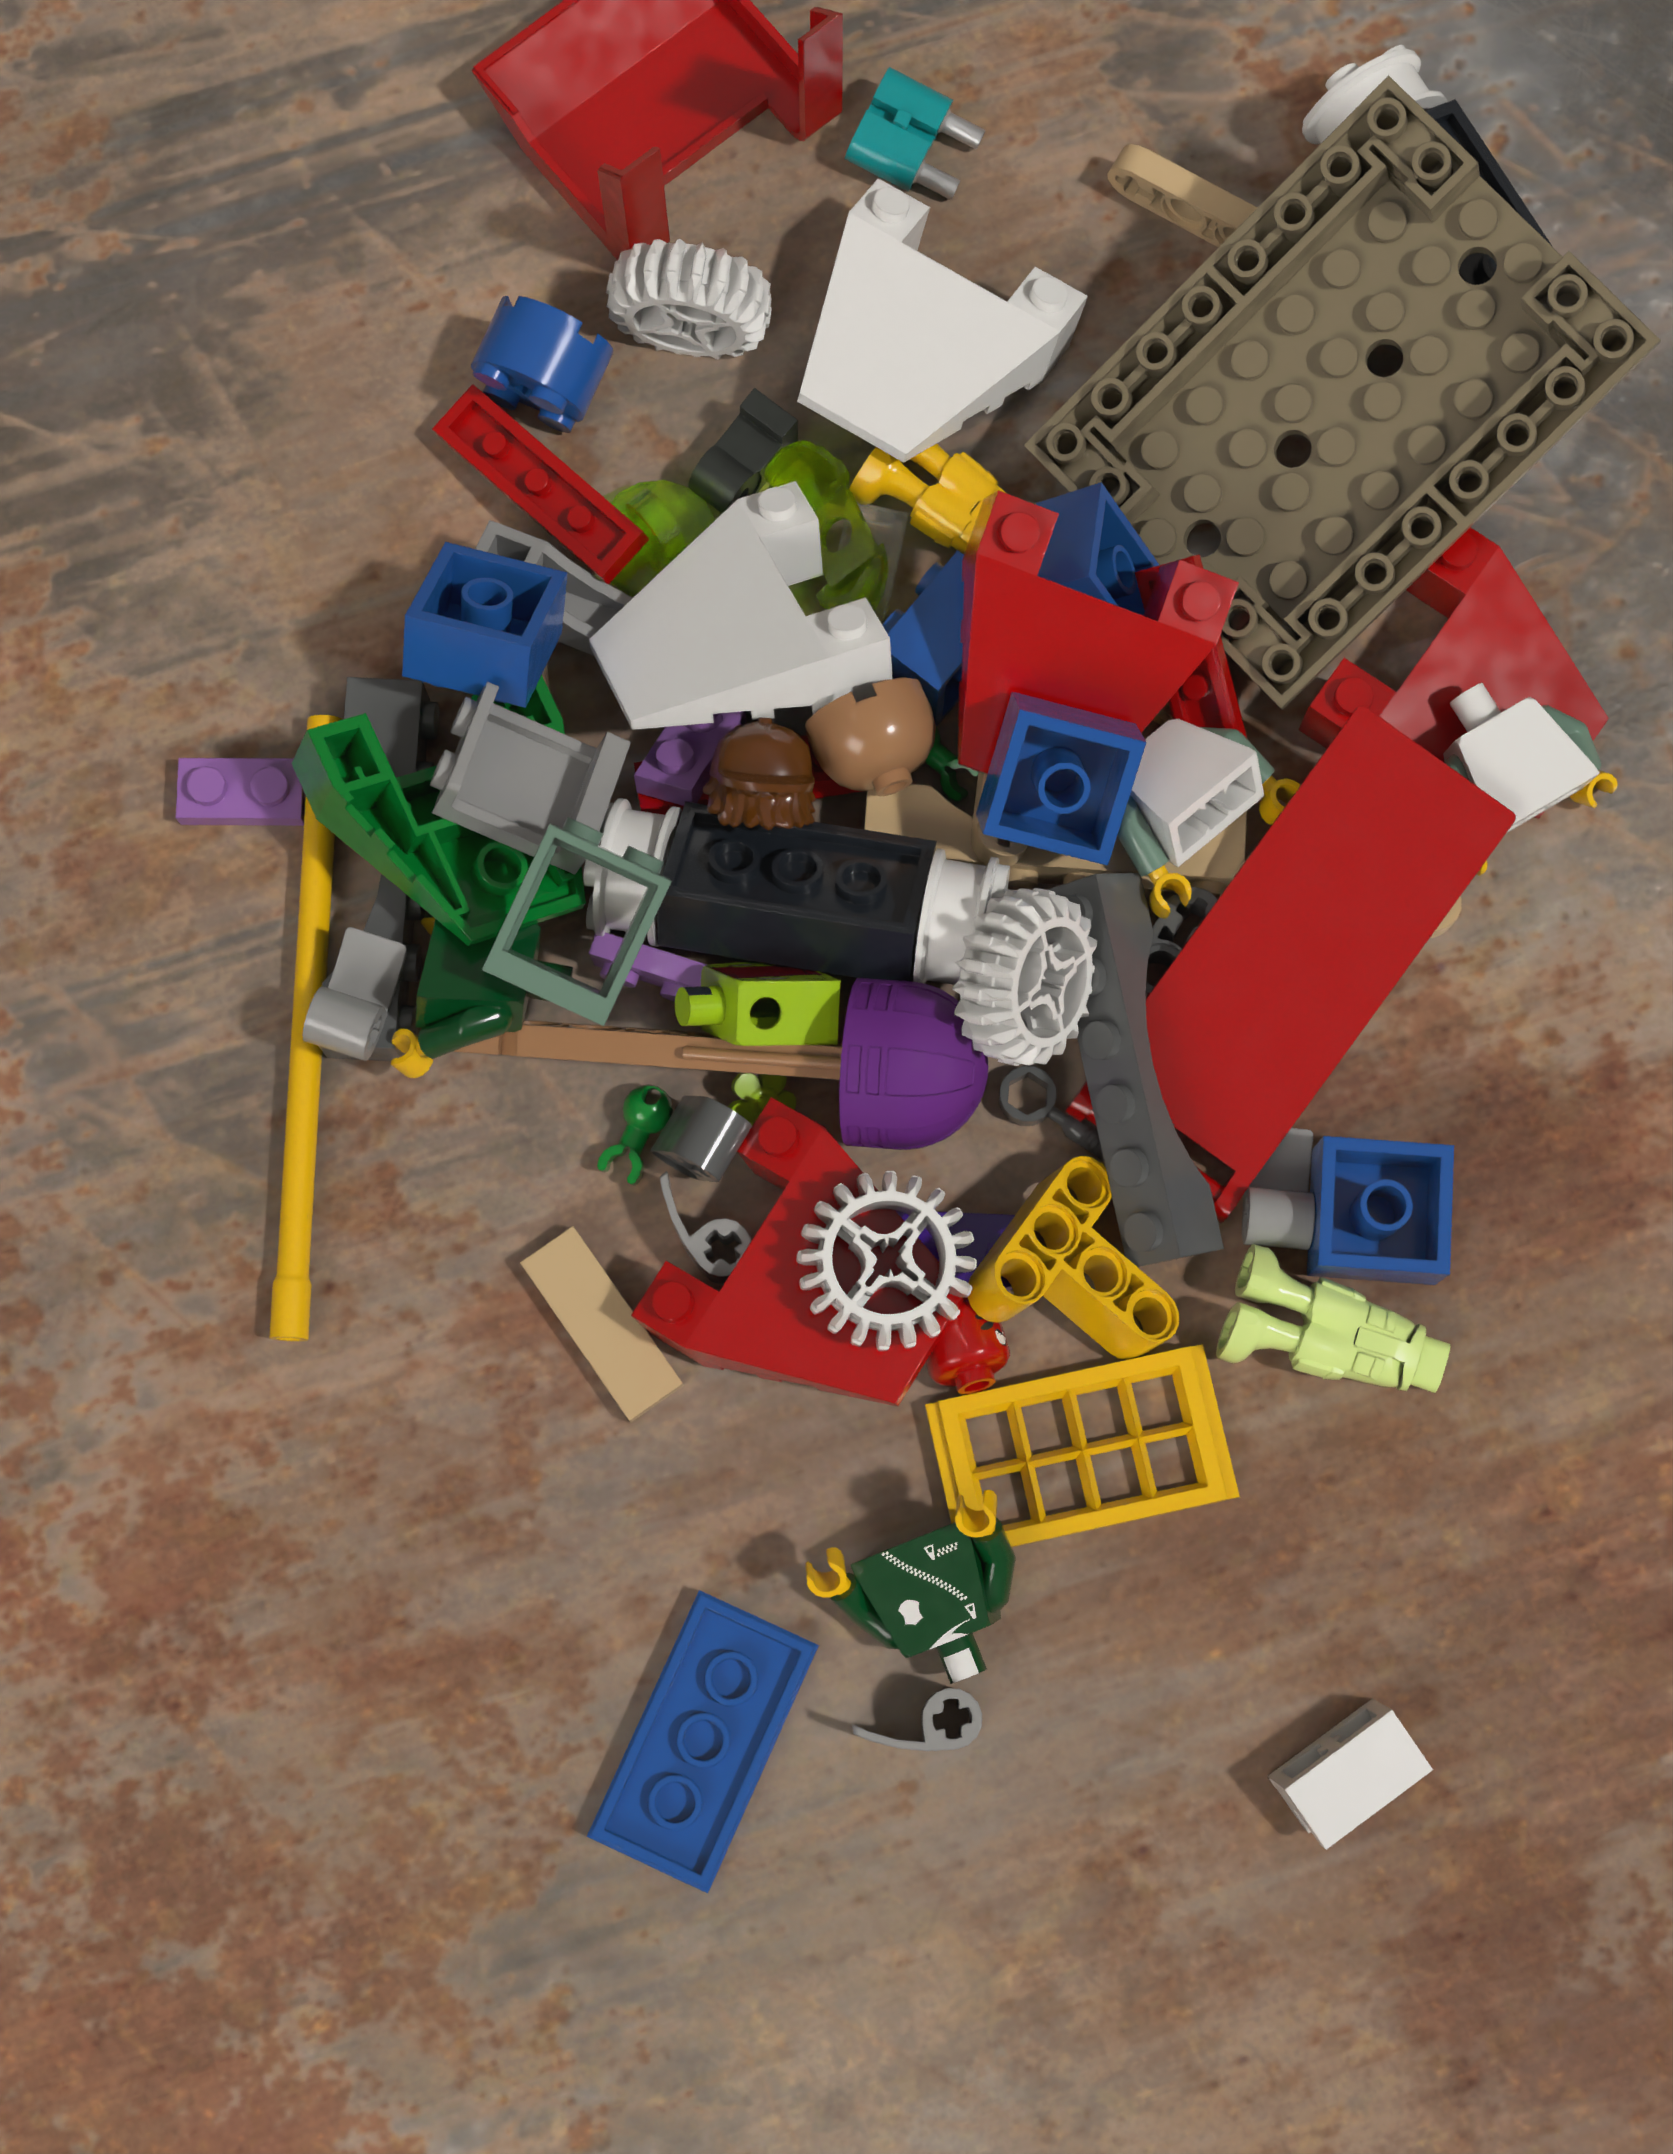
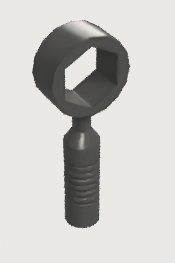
M1021 1066L1012 1070L1004 1078L999 1090V1106L1002 1113L1011 1122L1020 1126H1034L1043 1122L1048 1117L1062 1127L1067 1138L1084 1147L1085 1150L1093 1153L1094 1156H1097L1104 1162L1096 1126L1085 1119L1079 1122L1072 1116H1068L1054 1107L1056 1087L1052 1078L1044 1070L1034 1066ZM1026 1077L1046 1089L1045 1107L1029 1115L1024 1114L1008 1103L1009 1086Z

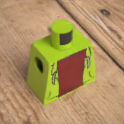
M756 961L711 964L704 966L701 971V986L680 987L675 997V1013L681 1026H701L703 1031L733 1045L838 1044L841 980L818 971Z

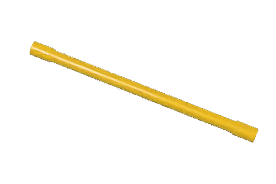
M313 715L307 718V730L343 719L332 715ZM307 797L305 799L277 1272L272 1284L269 1339L278 1341H308L312 1288L309 1279L322 1050L317 1045L305 1042L302 1034L311 1001L327 978L335 834L316 819Z

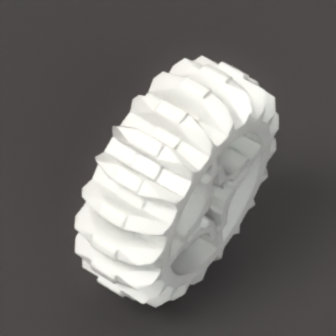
M661 239L653 240L652 245L637 243L634 244L633 249L621 251L619 260L615 261L613 273L609 274L606 291L609 294L607 307L609 308V318L618 324V329L624 334L633 335V340L637 343H649L655 346L656 351L667 350L675 354L692 355L694 357L711 356L719 360L724 354L737 357L743 355L744 351L757 349L758 342L764 340L765 329L769 327L772 307H770L772 300L770 294L771 283L762 277L760 269L748 266L747 260L743 257L727 255V250L724 248L714 250L705 247L703 242L693 245L686 244L681 239H678L676 243H666Z
M1024 888L1018 890L1007 889L1002 898H990L987 905V913L975 914V931L973 935L963 936L966 946L964 957L962 960L955 962L961 968L960 980L952 987V990L960 994L961 1000L957 1004L954 1014L964 1019L962 1035L972 1039L973 1049L983 1052L985 1056L1014 1066H1019L1020 1064L1030 1066L1035 1063L1047 1064L1052 1055L1063 1054L1066 1048V1039L1077 1038L1079 1034V1019L1089 1016L1086 1004L1089 994L1092 993V974L1095 969L1092 963V954L1097 947V940L1088 936L1091 929V920L1081 916L1080 904L1070 902L1064 896L1055 895V892L1040 888H1034V890Z
M886 1171L884 1173L882 1191L876 1192L869 1174H860L857 1178V1189L860 1196L854 1198L844 1184L840 1183L835 1186L833 1194L841 1208L837 1211L823 1201H819L816 1204L814 1212L827 1226L822 1228L814 1224L804 1225L801 1235L806 1240L819 1244L818 1250L804 1249L798 1251L796 1258L799 1264L817 1265L816 1273L807 1274L799 1281L802 1290H811L821 1286L825 1293L811 1303L810 1310L812 1313H821L832 1305L839 1313L830 1321L827 1327L828 1330L836 1334L844 1326L846 1320H850L857 1324L851 1335V1344L858 1347L866 1339L868 1329L877 1330L876 1346L878 1351H887L890 1348L891 1331L898 1330L904 1348L914 1347L916 1345V1333L913 1325L917 1323L930 1338L937 1336L941 1330L939 1323L932 1313L937 1311L944 1318L954 1320L960 1314V1310L946 1296L950 1293L958 1297H968L972 1291V1286L969 1283L955 1278V1272H970L977 1266L975 1258L956 1256V1249L964 1248L974 1241L973 1234L970 1231H963L955 1235L950 1233L949 1227L956 1224L963 1216L961 1209L958 1207L953 1208L941 1217L935 1208L943 1201L945 1192L937 1188L930 1194L926 1202L916 1197L922 1186V1178L915 1175L911 1177L906 1185L905 1193L897 1192V1176L895 1171ZM875 1209H892L910 1215L901 1227L889 1234H878L866 1226L861 1228L851 1220L863 1212ZM925 1228L932 1236L939 1255V1274L935 1286L924 1278L926 1273L915 1264L912 1256L913 1245ZM836 1235L849 1244L848 1249L858 1257L861 1264V1275L847 1295L839 1285L833 1269L832 1252ZM903 1235L906 1236L907 1241L898 1251L900 1255L895 1262L898 1268L902 1270L901 1274L893 1276L890 1269L885 1277L879 1275L871 1286H866L865 1283L874 1272L873 1266L877 1261V1257L870 1250L880 1246L883 1253L888 1245L894 1247ZM884 1287H895L906 1295L911 1293L923 1303L910 1311L898 1314H880L863 1308L869 1298L878 1289Z

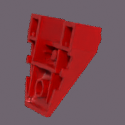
M999 490L984 498L962 559L964 609L963 620H961L960 643H963L962 681H960L958 764L986 775L988 774L1012 692L1135 723L1142 733L1218 644L1239 582L1179 559L1160 566L1144 615H1140L1037 576L1059 513Z
M1470 527L1406 589L1407 592L1447 617L1448 620L1398 691H1394L1344 657L1308 707L1298 729L1327 749L1354 710L1359 706H1366L1438 759L1445 762L1443 753L1456 739L1467 733L1451 707L1450 702L1480 683H1483L1501 712L1525 698L1531 697L1541 706L1549 705L1585 723L1593 741L1609 718L1501 547ZM1544 812L1540 813L1534 818L1540 819Z
M771 1097L751 1127L737 1153L755 1175L782 1189L783 1192L720 1291H717L670 1262L665 1261L631 1316L652 1336L704 1367L724 1370L725 1368L750 1373L762 1379L782 1382L783 1380L816 1387L820 1391L898 1407L934 1350L949 1319L934 1311L932 1314L939 1323L941 1330L937 1336L930 1338L917 1323L913 1325L916 1333V1345L914 1347L904 1348L898 1330L891 1331L890 1348L887 1351H878L876 1346L877 1330L868 1329L866 1339L858 1347L851 1344V1335L857 1324L847 1319L844 1326L836 1334L828 1330L827 1327L830 1321L839 1313L832 1305L821 1313H812L810 1310L811 1303L825 1293L821 1286L811 1290H802L800 1288V1279L807 1274L816 1273L817 1265L797 1263V1253L804 1249L818 1250L819 1244L806 1240L801 1235L802 1229L805 1224H814L826 1228L827 1224L819 1219L814 1212L816 1204L819 1201H823L838 1211L841 1207L835 1200L833 1194L834 1187L842 1183L850 1190L854 1198L860 1196L857 1189V1178L860 1174L864 1173L824 1126ZM892 1209L869 1210L851 1219L861 1228L866 1226L878 1234L895 1232L905 1222ZM836 1235L832 1252L833 1269L839 1285L847 1295L861 1275V1264L858 1257L848 1249L849 1244ZM903 1235L894 1247L888 1245L883 1253L880 1246L870 1250L877 1257V1261L873 1266L874 1272L865 1283L866 1286H871L879 1275L885 1277L890 1269L893 1276L901 1274L902 1270L895 1262L900 1255L898 1251L907 1241L906 1236ZM917 1238L912 1250L914 1262L926 1273L924 1278L935 1286L939 1274V1261L923 1242ZM884 1287L878 1289L865 1303L863 1308L880 1314H898L910 1311L923 1303L911 1293L906 1295L895 1287ZM948 1293V1295L946 1296L949 1300L956 1304L957 1307H959L966 1298L958 1297L950 1293Z

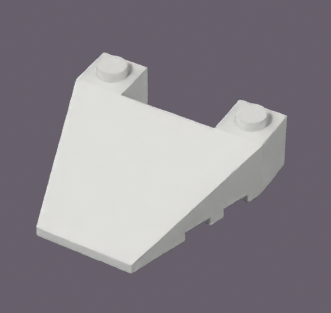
M878 178L848 213L797 402L904 463L961 430L963 421L982 410L988 414L1002 406L1004 398L1022 387L1030 390L1042 383L1069 348L1088 296L1041 269L1034 267L1008 301L1001 299L918 252L930 207Z
M796 481L737 499L589 639L590 648L632 730L714 723L713 714L751 711L752 720H756L759 717L774 718V709L812 706L814 715L825 705L850 692L853 693L856 702L876 696L872 684L892 679L890 637L866 597L805 616L788 587L823 575L819 519Z

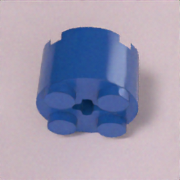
M503 296L475 354L471 368L473 376L486 384L483 393L497 405L515 410L520 402L539 410L540 412L537 417L544 424L558 431L570 433L575 422H580L584 419L614 351L609 342L600 334H597L593 344L579 335L578 332L583 322L553 306L535 299L518 296L513 307L509 297Z

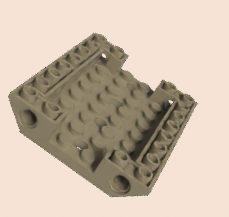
M1388 75L1065 402L1024 446L1069 492L1102 482L1159 565L1194 556L1188 550L1187 539L1191 530L1196 526L1212 524L1220 530L1221 542L1218 549L1209 556L1201 557L1203 569L1239 582L1221 632L1224 650L1283 710L1661 343V340L1570 251L1564 256L1558 253L1480 177L1478 162ZM1471 254H1487L1493 258L1497 265L1493 277L1484 284H1469L1459 274L1462 262ZM1389 344L1396 346L1403 353V363L1400 369L1387 377L1376 376L1367 368V360L1370 353L1381 345ZM1290 435H1301L1311 442L1312 450L1308 460L1304 464L1293 468L1279 463L1276 452L1280 442Z

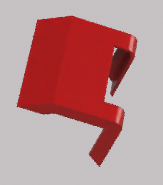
M563 0L474 65L471 71L522 151L611 254L619 260L621 251L633 249L634 244L646 243L652 245L653 240L661 239L666 243L670 242L664 186L765 110L769 109L799 141H805L842 113L843 13L821 7L812 8L810 10V31L798 39L797 53L751 0Z

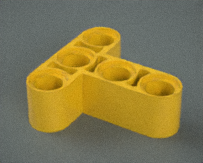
M1079 1156L1072 1158L1042 1180L976 1268L968 1282L972 1286L971 1294L968 1296L969 1303L977 1315L983 1319L996 1323L1007 1321L1044 1296L1107 1352L1119 1359L1129 1360L1140 1357L1169 1340L1176 1333L1179 1325V1311L1170 1295L1092 1228L1112 1197L1106 1168L1093 1157ZM1067 1186L1072 1188V1190L1076 1193L1079 1201L1074 1199V1197L1070 1194ZM1034 1230L1044 1238L1047 1248L1037 1240ZM1084 1273L1092 1279L1095 1289L1091 1288L1086 1282ZM1001 1276L1006 1278L1011 1284L1014 1295L1003 1286ZM1133 1315L1141 1322L1143 1331L1136 1325Z

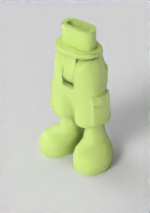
M1256 1244L1250 1246L1237 1277L1236 1296L1256 1303H1270L1300 1312L1303 1318V1325L1299 1326L1277 1319L1255 1307L1237 1302L1230 1309L1224 1321L1216 1350L1217 1358L1229 1363H1239L1245 1360L1254 1350L1271 1348L1289 1352L1292 1369L1323 1377V1379L1340 1380L1344 1377L1378 1386L1396 1387L1397 1390L1407 1391L1410 1385L1434 1393L1438 1390L1451 1346L1449 1343L1426 1336L1425 1326L1421 1324L1415 1325L1404 1316L1367 1301L1364 1295L1351 1287L1348 1288L1323 1277H1320L1310 1287L1291 1278L1280 1268L1277 1257L1269 1248Z

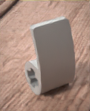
M348 927L344 934L328 988L321 986L315 993L309 1006L303 1027V1040L367 1061L377 1045L391 1007L407 955L406 946L369 932Z
M1291 1128L1245 1191L1242 1210V1242L1244 1245L1256 1244L1259 1246L1302 1250L1310 1248L1315 1220V1198L1313 1192H1308L1313 1132L1311 1130Z
M666 1171L660 1176L662 1192L676 1233L687 1254L702 1275L713 1283L724 1285L751 1242L749 1234L738 1222L724 1218L712 1220L689 1237L677 1213L670 1178ZM719 1239L724 1245L731 1244L734 1240L740 1245L734 1248L737 1261L729 1265L725 1260L720 1259L712 1264L708 1260L714 1256L710 1246L712 1242Z
M946 1688L931 1695L921 1710L923 1742L890 1738L869 1732L853 1724L852 1727L854 1735L895 1748L921 1751L955 1750L968 1746L977 1738L982 1727V1712L978 1702L971 1694L961 1689ZM956 1699L957 1709L967 1708L969 1713V1723L960 1725L958 1730L959 1737L953 1739L946 1738L945 1728L935 1730L932 1722L933 1714L943 1712V1700Z

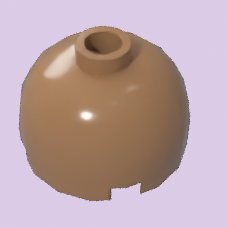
M904 677L874 683L872 686L876 696L856 702L853 693L850 692L825 705L807 720L805 728L811 751L821 769L839 786L857 791L875 789L878 796H888L902 791L912 784L913 780L910 774L918 770L925 763L934 746L936 731L932 708L918 679Z

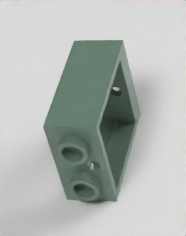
M567 817L563 828L552 823L549 824L482 970L604 1026L672 881L670 878L659 874L664 864L663 861L629 845L623 856L599 846L604 835L603 833ZM558 846L647 887L599 990L510 949Z

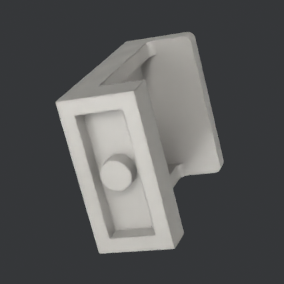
M488 681L476 701L468 697L464 698L451 728V733L461 737L455 753L444 750L430 783V786L440 790L432 811L433 814L533 857L550 823L563 828L567 817L600 831L629 750L630 741L607 732L599 746L594 748L493 703L499 686ZM558 846L550 864L576 874L586 859Z

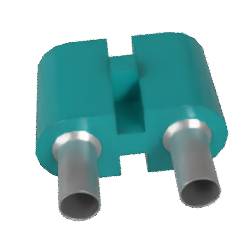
M889 67L851 140L844 159L909 192L913 183L917 182L951 200L960 180L927 164L925 158L940 132L977 149L985 130L951 113L950 108L953 99Z

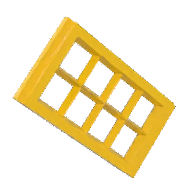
M1203 1344L925 1404L951 1524L956 1522L955 1515L958 1496L963 1495L964 1502L970 1509L975 1511L984 1510L983 1494L979 1480L1020 1471L1031 1519L1002 1525L1012 1547L1240 1497ZM1172 1375L1183 1422L1143 1431L1131 1383ZM1117 1387L1128 1434L1087 1443L1076 1395ZM1062 1399L1072 1446L1032 1455L1021 1407ZM1007 1411L1017 1458L976 1467L966 1419ZM1186 1435L1198 1483L1157 1491L1146 1443ZM1131 1447L1142 1495L1101 1504L1091 1456ZM1076 1459L1087 1507L1046 1516L1035 1468Z

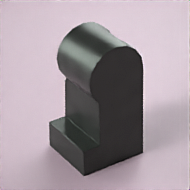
M754 388L740 405V414L718 442L697 463L689 479L688 488L721 513L726 511L737 499L758 493L798 446V420Z

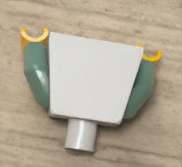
M1483 683L1473 686L1450 702L1451 707L1467 733L1456 739L1443 753L1444 763L1515 813L1516 820L1507 833L1568 797L1576 803L1596 808L1597 802L1592 795L1594 785L1598 790L1610 794L1616 790L1618 786L1617 779L1612 774L1599 771L1602 765L1585 723L1549 705L1541 706L1531 697L1525 698L1501 712ZM1487 861L1478 871V876H1481L1486 872L1488 865Z
M1180 719L1168 720L1145 739L1146 746L1118 832V838L1140 876L1143 877L1148 874L1154 887L1149 896V905L1152 912L1160 918L1166 919L1171 913L1168 903L1161 895V890L1171 889L1175 891L1185 907L1191 898L1192 892L1190 882L1183 875L1169 873L1164 864L1169 861L1176 867L1182 865L1261 798L1262 800L1259 805L1261 817L1266 823L1272 825L1284 808L1277 799L1287 804L1300 786L1299 783L1291 779L1285 778L1277 781L1272 776L1275 769L1249 740L1236 729L1198 727Z

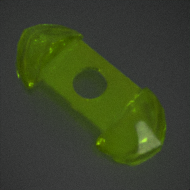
M801 440L781 448L766 467L764 477L769 484V488L796 481L819 519L822 569L828 583L816 593V598L820 601V605L825 609H830L866 597L873 611H875L884 596L889 573L888 555L883 542L877 545L852 492L849 490L850 475L846 466L823 446L814 445L809 441ZM840 520H849L852 526V536L849 543L838 552H830L826 546V536L829 529Z

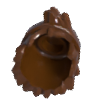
M759 717L758 722L736 725L718 741L709 772L711 777L703 787V793L709 797L708 813L717 814L721 825L729 824L732 827H736L744 823L746 827L752 828L760 824L766 830H771L773 827L791 829L795 826L802 828L804 825L808 826L815 822L812 815L816 811L812 803L816 801L813 793L815 778L812 774L809 745L794 730L772 723V718Z

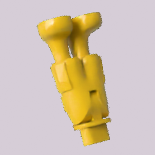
M935 444L909 459L938 479L937 484L928 486L905 467L900 460L875 447L855 476L847 495L859 505L864 506L872 504L883 495L894 497L913 508L910 515V524L934 539V542L947 548L952 546L965 554L983 499L998 490L1006 493L998 486V481L991 472L984 469L964 451L961 454L955 453L951 457L938 444Z

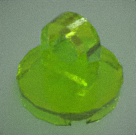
M666 480L639 482L619 492L610 503L646 534L649 541L611 583L631 597L637 595L715 521L705 500L687 486Z

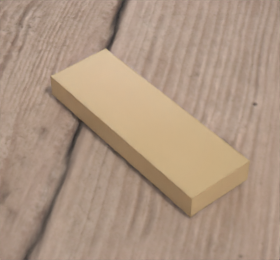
M574 1226L520 1262L631 1423L684 1386L648 1332L631 1316L633 1311Z

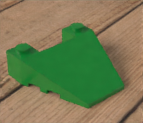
M542 675L526 708L509 703L493 702L565 734L562 716ZM473 695L471 699L476 701L479 696ZM366 713L306 730L291 764L316 819L466 945L470 946L497 937L534 857L433 814L432 811L440 790L430 786L437 766L395 777ZM549 864L519 929L582 909L586 904L582 868L580 867L576 874H572Z

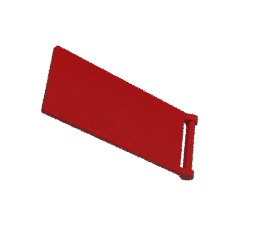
M1359 706L1354 710L1146 998L1147 1031L1152 1061L1162 1098L1174 1127L1235 1170L1222 1186L1197 1168L1210 1185L1217 1220L1220 1224L1235 1209L1249 1185L1516 820L1514 812L1366 706ZM1086 1080L1065 1109V1112L1079 1122H1082L1085 1118L1096 1126Z

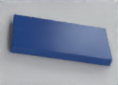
M699 1590L587 1837L703 1892L709 1893L819 1645Z

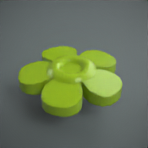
M739 1073L733 1079L731 1089L735 1095L743 1100L733 1101L728 1108L744 1117L753 1126L771 1097L793 1110L796 1107V1097L793 1093L783 1090L786 1085V1076L759 1074L757 1078L752 1073Z

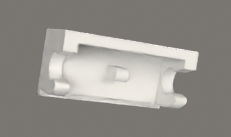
M1372 1698L1267 1777L1281 1794L1308 1833L1311 1832L1319 1844L1327 1850L1433 1769L1393 1710Z

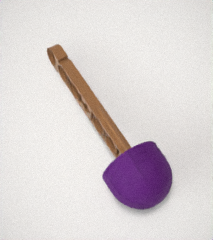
M857 978L852 986L845 1018L843 1042H838L836 1045L739 1046L724 1041L710 1033L524 1020L522 1029L517 1032H505L503 1035L454 1051L840 1080L839 1112L843 1143L846 1146L896 1150L927 1147L948 1138L958 1131L978 1107L988 1078V1057L983 1052L974 1050L972 1039L962 1035L964 1019L954 1014L955 1008L959 1003L957 999L941 989L924 983Z

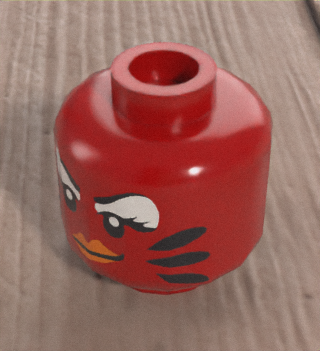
M966 1297L964 1302L958 1307L960 1314L954 1320H949L934 1350L925 1363L928 1373L934 1382L944 1386H956L960 1394L976 1393L991 1387L996 1382L994 1374L1006 1366L1010 1357V1349L1001 1322H990L978 1316L971 1307L968 1297Z

